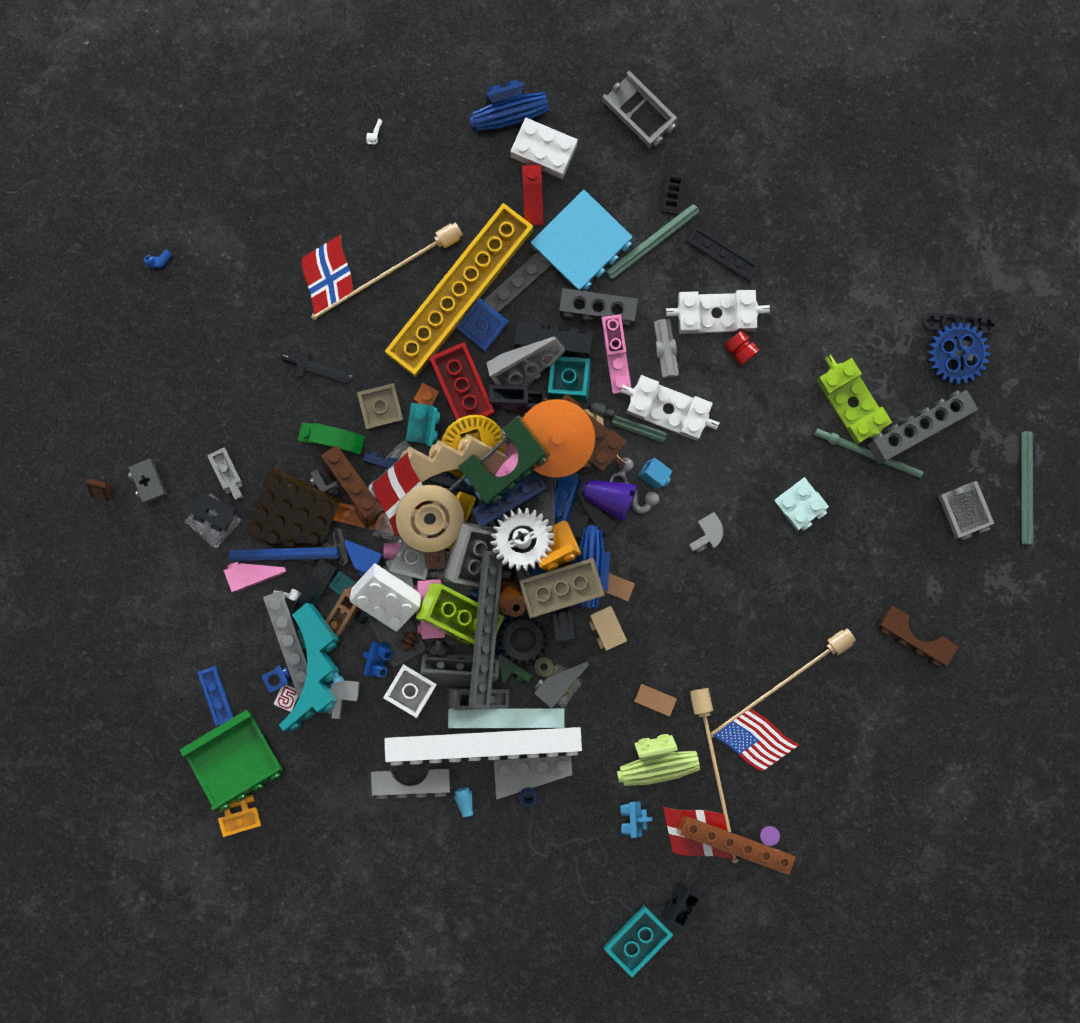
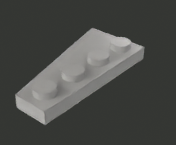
M428 513L424 517L426 524H433L436 520L435 515L432 513ZM437 533L433 535H428L427 537H434L437 535ZM403 540L387 571L426 580L428 569L426 568L425 552L410 547Z
M571 756L494 760L496 799L518 793L527 787L534 788L571 776Z

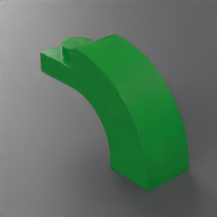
M302 422L298 441L330 448L337 445L343 452L360 455L365 436L327 425Z

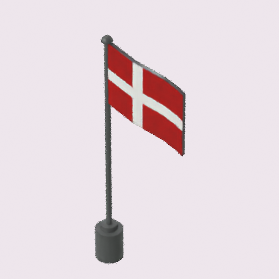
M503 429L501 430L503 433L501 438L503 440L481 459L482 462L488 459L505 442L508 445L510 443L514 445ZM408 452L372 483L376 498L392 526L395 535L393 536L394 542H399L398 539L401 538L396 526V511L399 503L408 492L423 486L412 468ZM463 475L457 482H455L448 490L451 492L453 489H455L464 479H466L465 475ZM424 501L415 508L418 509L420 506L429 503V501Z

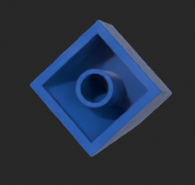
M345 540L344 544L354 568L359 571L358 574L360 576H363L374 563L381 566L384 559L381 553Z

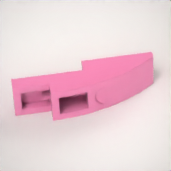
M621 314L602 317L612 394L621 393L623 385L631 388Z

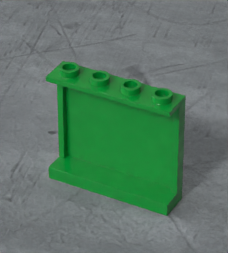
M248 710L180 749L182 756L187 759L212 805L211 809L215 812L219 811L221 813L229 809L231 803L244 800L247 797L246 794L251 791H259L264 787L263 784L279 779L281 777L280 774L284 772L252 713Z

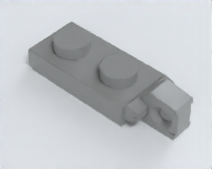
M224 447L207 455L226 493H232L236 501L242 499L243 496L239 489L243 487L242 481L226 448Z

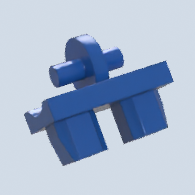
M372 642L370 650L363 651V657L367 659L364 675L385 677L388 670L384 663L392 657L393 652L389 649L390 643Z

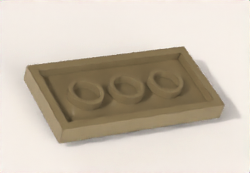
M594 558L519 581L529 618L531 619L605 596Z

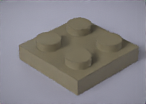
M394 383L357 392L366 430L404 421Z

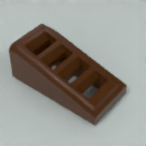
M89 478L86 480L89 493L93 498L105 501L110 500L113 491L111 485Z

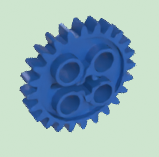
M958 322L957 327L954 323H951L950 329L947 326H943L944 332L937 330L939 337L932 336L935 343L929 344L933 348V350L927 351L928 354L933 356L928 359V361H934L931 368H937L936 375L942 373V380L948 377V383H952L954 379L956 384H960L961 379L963 383H967L968 377L971 381H974V374L981 376L979 370H986L983 363H989V360L985 359V356L991 355V353L985 350L990 347V345H984L987 338H981L982 331L976 333V326L970 329L969 323H966L964 328L962 322ZM955 336H956L957 339H958V340H957V344H956V342H955V340H954V337H955ZM966 336L970 339V344L967 347L962 344V340ZM946 341H950L952 344L949 351H945L943 347ZM958 350L963 351V354H960V357L955 355V353L958 352ZM969 355L974 357L972 365H968L966 362ZM951 359L956 363L953 370L948 368V362ZM961 362H962V365L964 366V369H963V370H961V368H960V367H961Z

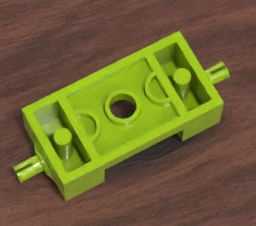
M832 355L825 358L830 369L816 381L855 444L876 436L885 427L889 426L892 423L891 419L883 407L879 408L860 378L862 373L853 358L838 364ZM849 398H856L858 406L855 408L848 405Z

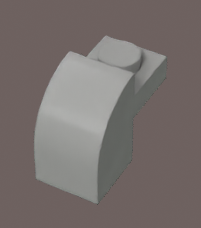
M713 512L697 522L704 536L688 545L691 552L695 550L697 553L707 548V543H709L712 549L720 543L723 537V526L716 513Z
M339 681L330 687V691L338 700L334 704L335 707L329 712V714H332L331 718L341 719L343 700H359L360 682Z

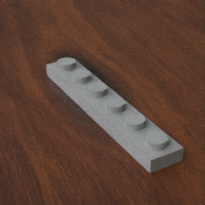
M282 591L264 596L263 599L299 698L305 684L307 660Z

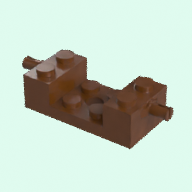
M565 394L564 397L561 399L572 402L577 406L581 407V405L573 398H571L568 394ZM585 412L589 416L595 431V446L587 463L601 474L613 462L624 468L628 462L620 457L619 454L627 441L615 431L608 430Z

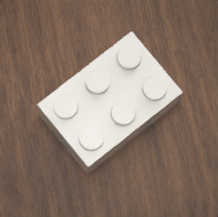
M525 117L510 155L511 158L527 165H541V171L563 179L577 147L578 139Z
M374 563L351 588L350 602L397 632L420 608L421 593Z

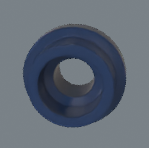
M527 787L519 792L518 799L523 806L530 807L537 802L538 795L533 788ZM530 794L531 797L529 799H526L525 795Z

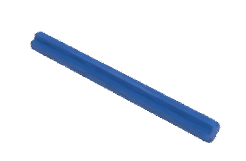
M338 547L230 550L228 557L230 561L339 558L340 551Z

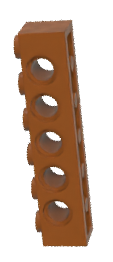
M682 815L676 832L681 836L790 875L796 858L789 853L686 815Z

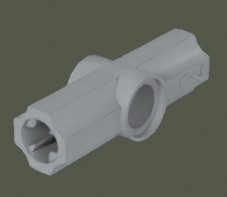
M670 319L654 321L657 340L655 342L657 357L660 359L662 378L679 376L676 360L677 347L675 339H673Z

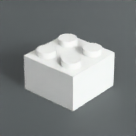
M403 664L383 698L418 718L437 684Z

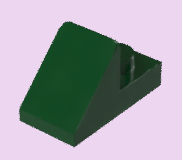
M501 654L499 655L498 660H500L499 665L503 685L512 672L515 673L514 678L521 683L530 681L532 678L531 674Z

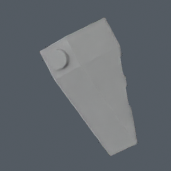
M554 336L502 353L487 362L489 375L496 385L528 386L529 388V384L535 378L538 379L541 376V372L546 367H550L565 352V349Z

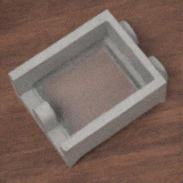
M977 481L937 496L953 531L954 538L965 540L972 537V532L977 530L979 533L985 532L990 529V525L994 524Z

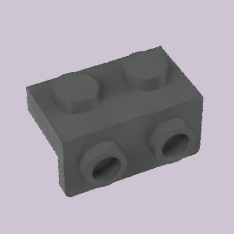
M317 469L311 472L312 478H310L313 487L331 496L339 493L338 490L341 489V486L337 481L327 485L322 474Z

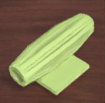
M663 734L659 735L656 739L643 738L636 742L635 748L641 759L621 766V771H617L619 783L623 782L624 786L650 785L679 779L700 770L696 751L674 752L677 750V746L673 736Z

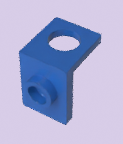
M278 665L276 669L262 675L269 693L291 683L289 680L291 678L290 673L282 665ZM271 675L279 676L280 682L277 686L270 685L269 677Z

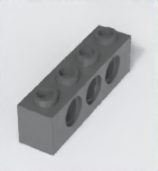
M562 288L559 314L569 319H573L574 316L581 317V320L584 321L598 319L602 323V317L615 315L612 313V308L620 307L622 309V326H630V324L635 323L638 298ZM578 301L585 305L581 310L574 307V304ZM600 304L603 306V311L595 312L593 306Z

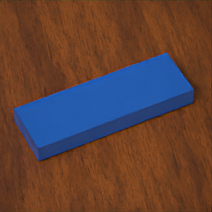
M217 666L197 672L215 726L218 727L234 718Z

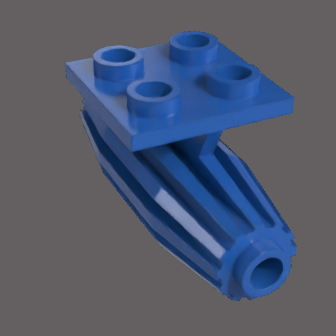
M518 79L507 82L506 87L500 88V84L489 87V92H486L485 96L492 103L472 112V117H469L471 127L476 128L477 131L499 129L524 122L525 117L532 119L549 110L545 92L522 94L524 83H519Z
M588 525L587 529H583L579 545L581 555L572 560L571 565L594 558L603 590H608L610 552H604L602 530H599V526ZM600 598L580 603L578 607L598 608Z

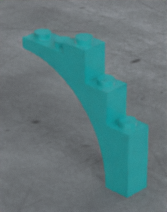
M310 603L304 604L292 615L305 641L307 674L298 702L290 714L279 724L283 731L288 732L297 730L304 719L311 718L316 712H330L338 701L325 682L328 683L336 676L335 673L339 671L326 652L332 651L340 639L315 606Z

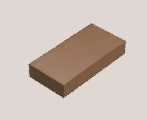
M609 573L608 590H604V593L628 602L635 583Z
M641 684L634 702L670 717L677 698Z

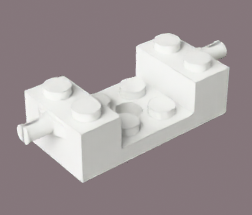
M737 290L733 294L700 295L698 292H679L678 308H666V316H678L679 334L740 332L741 330H744V332H755L757 329L758 313H770V306H758L756 290ZM719 309L722 312V316L714 318L711 311Z
M643 375L640 376L634 389L625 385L622 386L620 392L631 396L626 414L695 441L700 438L705 426L715 430L718 428L719 422L709 419L712 402L696 396L692 398L661 386L658 381ZM665 404L673 406L672 414H666L663 411Z

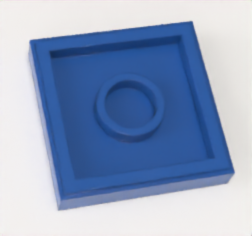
M478 298L456 329L486 352L509 321L481 298Z

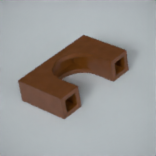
M336 445L322 454L323 469L333 482L338 481L354 505L356 515L367 529L381 520L382 511L380 504L339 447Z

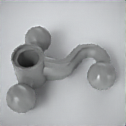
M624 457L623 459L628 463L624 468L619 466V472L613 474L609 478V482H613L614 477H620L623 483H627L625 475L633 469V461L628 457ZM636 489L631 507L637 513H647L653 506L659 503V495L653 491L648 492L644 498L645 505L640 506Z

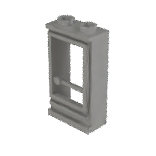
M630 71L626 73V78L620 84L617 82L613 86V90L608 95L604 94L602 96V102L649 149L653 145L656 147L663 140L662 136L666 132L668 134L671 133L676 127L677 117ZM638 92L644 99L626 115L620 108ZM646 101L667 120L650 137L630 119L632 114Z

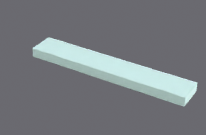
M564 708L448 709V728H564Z

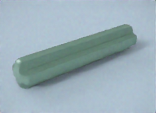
M614 416L612 420V426L659 442H664L667 433L619 416Z

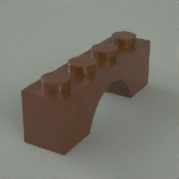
M895 606L888 608L878 625L882 628V633L889 637L891 635L898 638L897 642L905 647H908V645L913 647L916 654L921 657L926 655L931 659L930 662L939 668L941 665L943 667L948 666L959 648L958 645L943 636L931 642L917 639L910 631L909 615Z

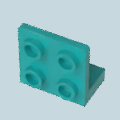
M411 402L406 441L425 443L429 447L436 443L437 431H435V424L439 423L440 412L437 411L438 409L435 406Z

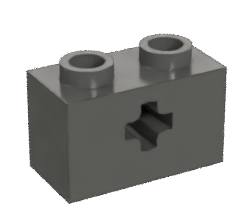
M149 458L128 467L130 470L128 476L131 483H135L137 487L135 494L139 501L148 504L167 496L152 459ZM144 478L150 480L148 486L142 484L145 482Z

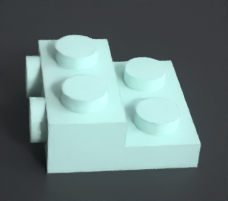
M805 477L774 500L796 531L799 529L806 530L812 525V519L817 517L819 520L828 513L825 509L829 506Z

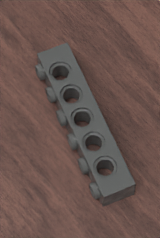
M958 390L949 395V400L945 401L943 398L934 403L935 407L930 410L927 407L918 412L920 416L914 418L912 415L903 420L904 424L899 427L896 424L887 429L889 433L883 435L881 432L872 437L873 442L868 444V447L878 464L884 463L979 410L969 392L965 390L960 393ZM950 405L955 408V412L951 410ZM935 414L939 415L940 421L936 419ZM920 422L924 424L925 429L921 428ZM904 430L909 433V438L905 436ZM889 439L893 441L894 446L889 444Z

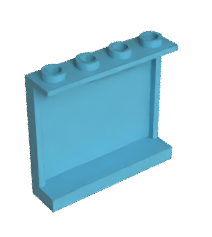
M583 190L530 242V247L538 251L577 290L587 291L592 285L591 281L595 277L600 278L606 271L604 268L608 264H614L619 258L617 255L622 250L625 252L630 248L633 236Z

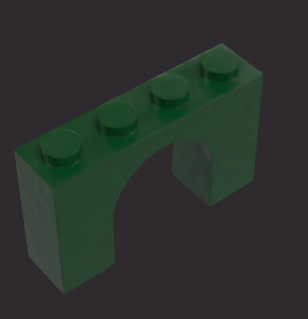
M517 417L503 429L518 451V462L511 473L501 477L493 475L479 456L474 454L458 466L487 504L498 503L502 500L504 493L514 490L522 478L523 480L527 479L533 474V469L537 466H543L548 461L547 458L550 456V453L522 418Z

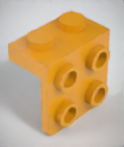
M561 521L553 526V534L555 535L553 537L554 545L548 546L552 549V552H546L547 558H541L542 564H539L540 568L546 571L555 570L559 565L570 562L581 555V551L567 521Z

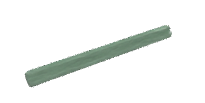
M694 204L689 206L606 271L608 277L612 280L699 214V209Z
M1024 431L1021 433L1022 544L1031 545L1033 544V433L1031 431Z

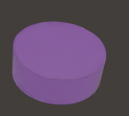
M766 826L760 832V840L767 846L777 844L780 839L779 831L772 826Z

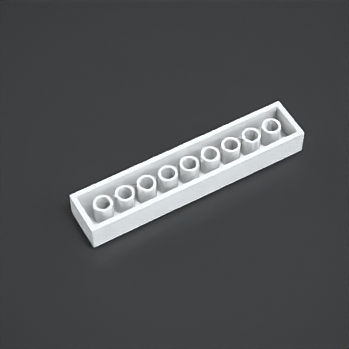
M581 727L384 738L385 760L390 762V766L402 765L403 761H410V764H422L423 760H429V763H441L442 759H449V762H461V758H468L469 761H480L481 757L488 756V760H499L500 756L508 755V759L520 758L519 755L527 754V758H537L540 753H546L547 757L558 756V752H566V756L578 755V751H582Z

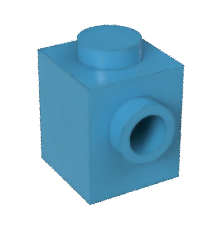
M653 458L645 463L638 477L656 490L665 487L670 482L671 478L669 476L673 471L656 458Z

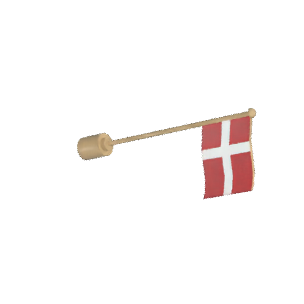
M709 688L690 691L694 714H698L704 720L723 813L707 810H676L663 806L672 852L685 856H716L732 859L733 863H737L739 858L736 855L676 833L682 815L731 832L707 716L713 711Z

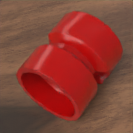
M741 330L724 345L731 354L735 353L734 358L740 366L748 362L760 351L753 342L749 343V337L744 330Z

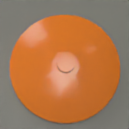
M560 399L543 401L532 407L522 418L550 453V456L547 458L548 461L543 466H537L533 469L537 473L548 477L568 476L580 470L590 459L595 446L594 427L589 416L576 404Z

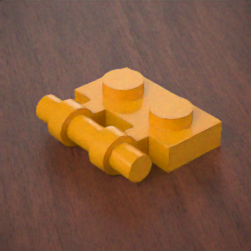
M253 794L246 795L247 797L240 802L235 801L229 805L230 808L224 811L225 816L218 818L223 837L262 826L257 807L248 808V803L255 801ZM241 805L242 811L232 814L231 808Z

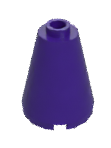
M590 480L589 483H584L581 493L591 503L620 521L625 522L637 486L627 483Z

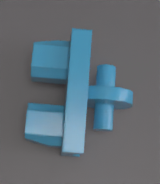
M641 801L622 805L620 807L621 816H630V823H623L621 826L622 834L631 835V838L641 837L642 829H647V822L653 821V817H647V809L641 810Z

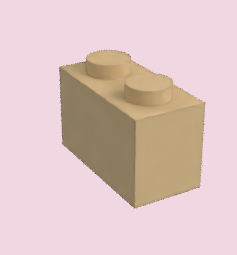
M611 606L590 615L591 620L588 623L592 631L596 630L599 636L596 640L600 649L604 648L607 651L627 642Z

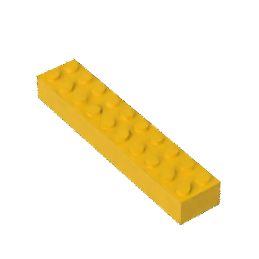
M503 203L385 350L386 355L417 378L430 361L429 357L436 354L476 300L484 294L531 235L533 225Z

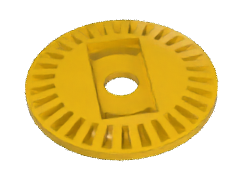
M469 415L453 422L444 432L441 442L458 450L461 439L469 434L494 448L503 440L501 438L503 433L501 428L490 418L481 415ZM505 443L497 450L505 453ZM460 469L449 470V472L461 478L463 476Z

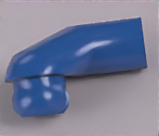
M165 249L159 257L147 255L144 258V263L148 268H162L173 255Z

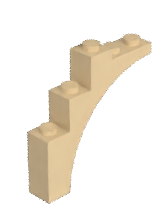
M467 434L459 442L458 450L438 440L430 448L429 456L408 447L401 454L400 458L408 452L412 468L422 483L439 473L459 469L458 466L473 454L482 459L493 447ZM496 450L483 463L491 473L496 474L508 457L505 453Z

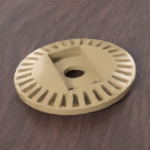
M424 485L411 490L402 498L396 511V526L401 538L410 547L422 552H437L450 546L457 539L461 525L464 523L463 509L459 500L446 488L436 485ZM424 501H432V504L427 503L420 506L418 509L415 508L417 505ZM432 513L435 515L436 520L433 524H426L424 522L426 514ZM442 529H445V531L439 535L430 538L427 537L428 535L436 534L440 532Z

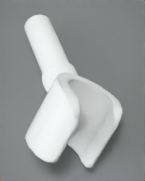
M378 119L374 132L367 133V144H377L379 129L383 122L381 119Z
M292 588L290 593L283 592L286 598L298 601L301 592Z

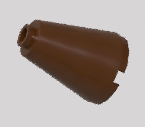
M502 578L498 613L505 616H520L523 614L526 605L520 583L514 578Z

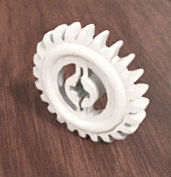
M518 508L516 515L510 510L511 517L503 514L505 521L503 522L498 519L497 522L500 527L493 526L497 533L491 534V537L496 539L491 541V545L497 547L492 551L499 553L496 556L498 560L504 558L502 561L503 565L509 562V569H512L515 565L517 571L521 569V566L527 571L528 565L535 569V563L542 564L540 559L543 557L547 558L546 552H552V549L548 546L554 545V542L549 540L555 536L553 533H549L553 527H546L549 523L548 519L542 521L543 514L536 517V510H533L531 515L528 508L525 509L524 513ZM525 526V527H529V528H531L532 530H534V531H532V532L529 533L526 529H523V528L517 529V530L513 533V540H510V541H509V536H510V534L512 533V531H513L514 529H516V528H518V527ZM522 535L524 536L525 540L523 542H521L520 536ZM537 538L536 545L529 552L518 553L512 550L514 547L527 549L530 547L532 540Z

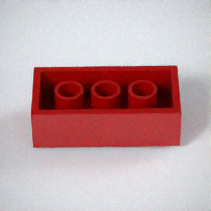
M465 342L429 357L456 420L469 415H481L488 418L495 415L492 404H489L488 395Z

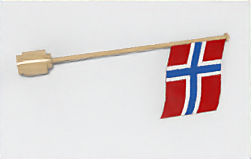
M456 222L448 224L435 232L437 235L434 237L435 242L354 291L351 272L342 249L341 234L302 258V268L312 297L314 314L311 316L312 319L317 320V317L437 244L439 247L443 246L446 249L456 243L463 236Z

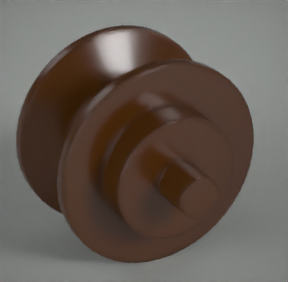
M412 630L411 633H402L404 639L398 641L401 642L400 646L403 647V652H406L407 649L410 651L411 649L415 650L414 643L420 642L416 640V631Z

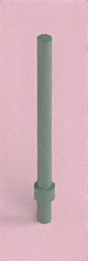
M818 428L815 431V436L827 440L829 444L834 446L837 444L876 460L871 450L840 438L838 434L833 432L830 434ZM892 458L884 462L888 466L920 479L923 475V471Z

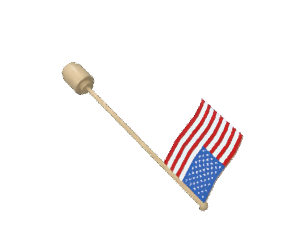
M848 628L844 631L841 630L827 640L829 644L826 645L828 649L710 732L711 738L715 736L729 745L748 764L760 771H764L800 744L787 738L768 719L751 708L831 652L833 655L836 653L839 656L852 647L856 639Z

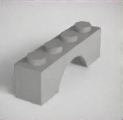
M450 768L430 769L427 777L417 785H405L399 782L392 771H372V796L376 795V799H388V795H396V798H408L407 794H415V797H427V793H435V797L446 796V793L451 792Z

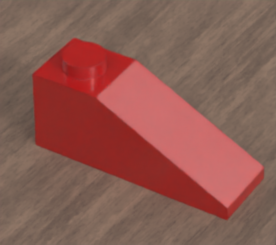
M522 165L524 219L533 226H544L541 165Z

